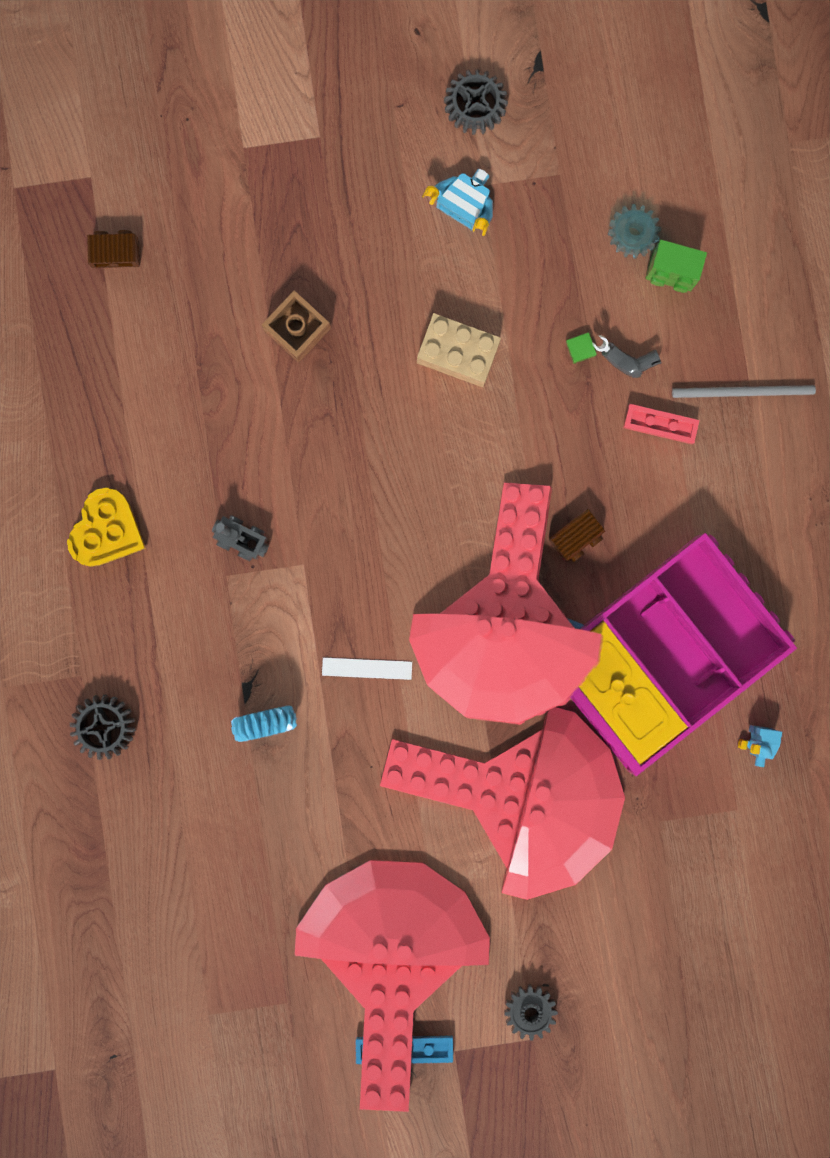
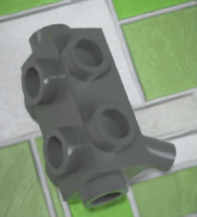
M232 515L229 519L224 516L221 520L217 519L212 528L214 533L212 538L218 540L217 546L227 551L232 547L239 551L237 556L249 562L252 558L258 560L259 556H265L269 548V544L266 543L268 538L263 536L265 531L255 526L248 529L242 526L244 521ZM250 540L256 541L255 548L251 549L248 547Z

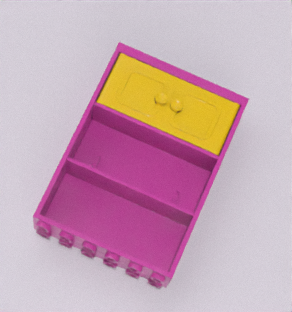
M706 533L693 538L580 628V630L602 634L603 641L599 664L591 670L583 684L578 686L570 698L628 772L635 776L643 772L797 649L794 645L795 639L787 630L783 631L778 624L780 623L779 618L772 611H767L763 606L765 603L763 598L757 592H752L748 587L750 584L748 579L742 573L738 574L732 567L734 566L732 559L727 554L723 555L717 548L719 546L717 540L712 535L708 536Z

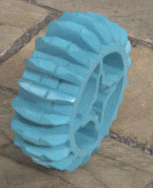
M288 705L239 716L231 721L232 734L236 741L242 742L290 731L297 726L296 713H294L293 707Z

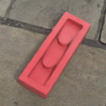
M629 404L623 428L693 445L700 420Z

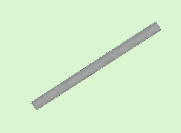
M815 385L672 388V398L815 395L816 387Z

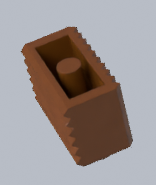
M120 230L118 234H108L107 231H95L93 235H87L88 264L91 268L139 267V239L132 231Z
M587 509L548 540L565 562L569 559L574 562L585 554L582 549L589 544L593 548L602 541L603 537L601 535L606 531L590 510Z

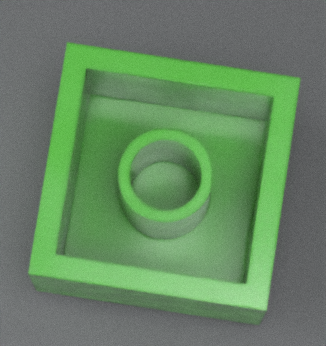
M660 239L652 253L645 279L651 280L650 283L656 286L669 285L678 292H691L700 280L707 252Z

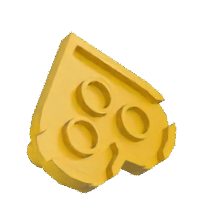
M109 488L97 489L88 495L81 510L83 520L74 525L69 539H67L68 551L72 558L80 564L90 567L100 566L146 549L126 497L117 490Z

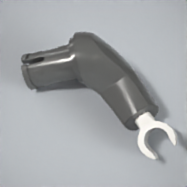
M599 335L604 341L601 346H596L592 343L596 350L602 351V355L615 368L632 378H639L643 374L642 372L661 364L656 350L641 357L633 358L613 343L608 342L602 335Z

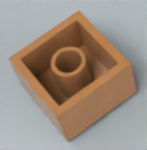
M295 290L262 324L264 332L298 363L331 329L330 323Z

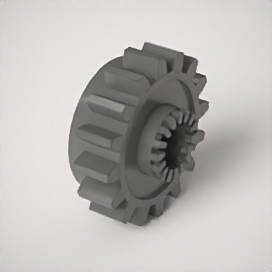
M528 984L527 989L519 986V992L510 993L511 1001H505L506 1006L509 1007V1009L504 1010V1015L509 1017L506 1019L507 1026L513 1025L511 1028L513 1034L520 1031L521 1039L526 1034L529 1035L530 1041H533L535 1034H538L540 1039H542V1031L545 1030L550 1033L549 1024L556 1025V1020L552 1016L557 1015L558 1011L555 1008H551L556 1003L554 999L548 1000L550 993L548 991L542 993V988L539 985L536 989H532L531 984ZM527 1008L537 1009L536 1014L531 1017L524 1014Z

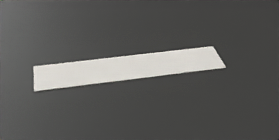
M323 658L322 676L411 680L412 662Z

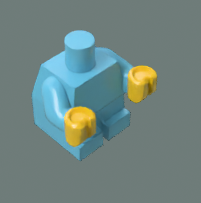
M750 725V740L739 739L738 748L746 750L748 747L750 754L756 756L755 766L764 767L766 758L774 759L780 747L782 731Z

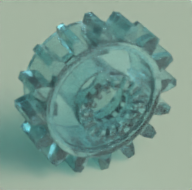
M632 204L630 210L624 206L621 210L622 214L616 212L614 215L615 220L610 221L609 226L613 228L608 231V236H613L610 244L617 246V253L619 251L624 252V257L632 254L633 258H637L639 253L646 256L648 253L647 248L652 251L655 248L654 243H658L660 239L656 234L660 233L661 227L655 226L659 218L652 219L653 211L644 212V205H642L640 210L636 209L635 204ZM629 228H636L640 235L634 236Z

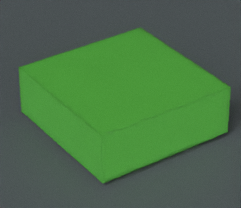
M589 332L566 340L573 364L597 355Z

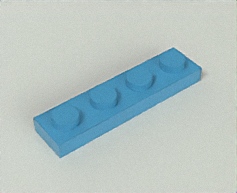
M412 1036L411 1063H453V1036ZM356 1037V1064H362L363 1037Z

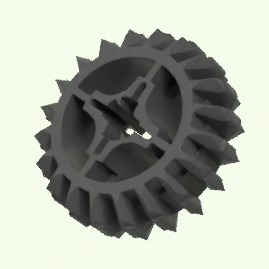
M468 69L466 77L459 73L457 75L458 81L452 79L450 82L452 88H446L448 96L444 97V103L447 105L445 113H450L448 120L450 122L455 121V128L463 126L464 133L468 131V128L472 129L473 135L476 134L477 129H480V132L485 134L486 127L492 131L494 123L500 124V117L506 114L504 108L508 105V101L505 100L507 92L501 91L503 89L502 82L496 84V75L490 79L488 78V71L484 75H480V70L476 69L475 75H472ZM470 87H480V88H479V89H476V90H473V89H471ZM488 93L492 95L495 102L493 109L489 107V103L485 100ZM459 95L463 98L462 101L466 103L463 112L459 109L456 102ZM475 114H478V115H481L482 117L473 118V117H471V116H473V115H475Z
M98 695L93 696V703L90 699L84 700L86 708L82 705L77 706L81 714H72V717L77 722L70 723V727H76V731L71 732L70 736H78V740L74 741V745L83 744L80 748L81 753L89 749V758H92L96 752L97 760H102L104 753L107 759H111L113 756L112 751L115 755L119 756L121 755L119 746L125 750L129 747L124 740L133 741L134 737L128 735V732L136 731L135 727H129V723L135 722V718L128 719L126 716L132 710H122L126 705L124 701L116 705L117 697H112L109 702L108 695H103L102 700H100ZM102 707L112 710L119 720H110L106 712H103ZM95 709L96 714H94L93 724L85 728L88 715ZM100 721L102 724H113V726L107 727L104 731L99 729L92 730L101 725ZM121 727L118 739L111 745L110 740L112 739L111 733L113 729ZM95 734L99 741L103 743V747L92 743L87 735Z

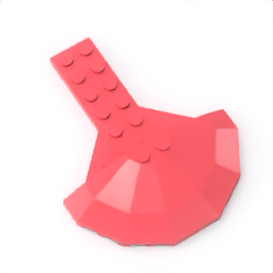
M504 483L490 574L440 614H413L409 641L426 684L466 718L520 725L526 720L537 715L540 716L554 707L566 704L578 686L583 684L587 675L600 662L603 635L575 629L538 582L552 493L551 486Z
M557 707L547 711L541 730L485 763L392 739L380 783L381 787L473 810L507 868L501 893L526 900L574 886L592 870L613 848L625 801V795L610 748L575 712Z
M369 860L352 871L327 883L296 928L295 956L321 959L365 1008L360 1109L409 1112L413 1011L462 966L489 965L490 937L467 894L423 862Z

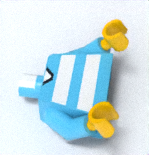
M477 169L472 178L462 173L458 177H450L435 186H428L422 197H431L430 205H433L438 198L436 208L473 232L475 229H481L483 231L482 236L486 235L489 223L493 218V201L489 197L490 190L484 186L489 178L485 171Z

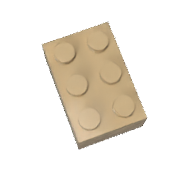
M433 313L417 356V364L484 387L501 338Z

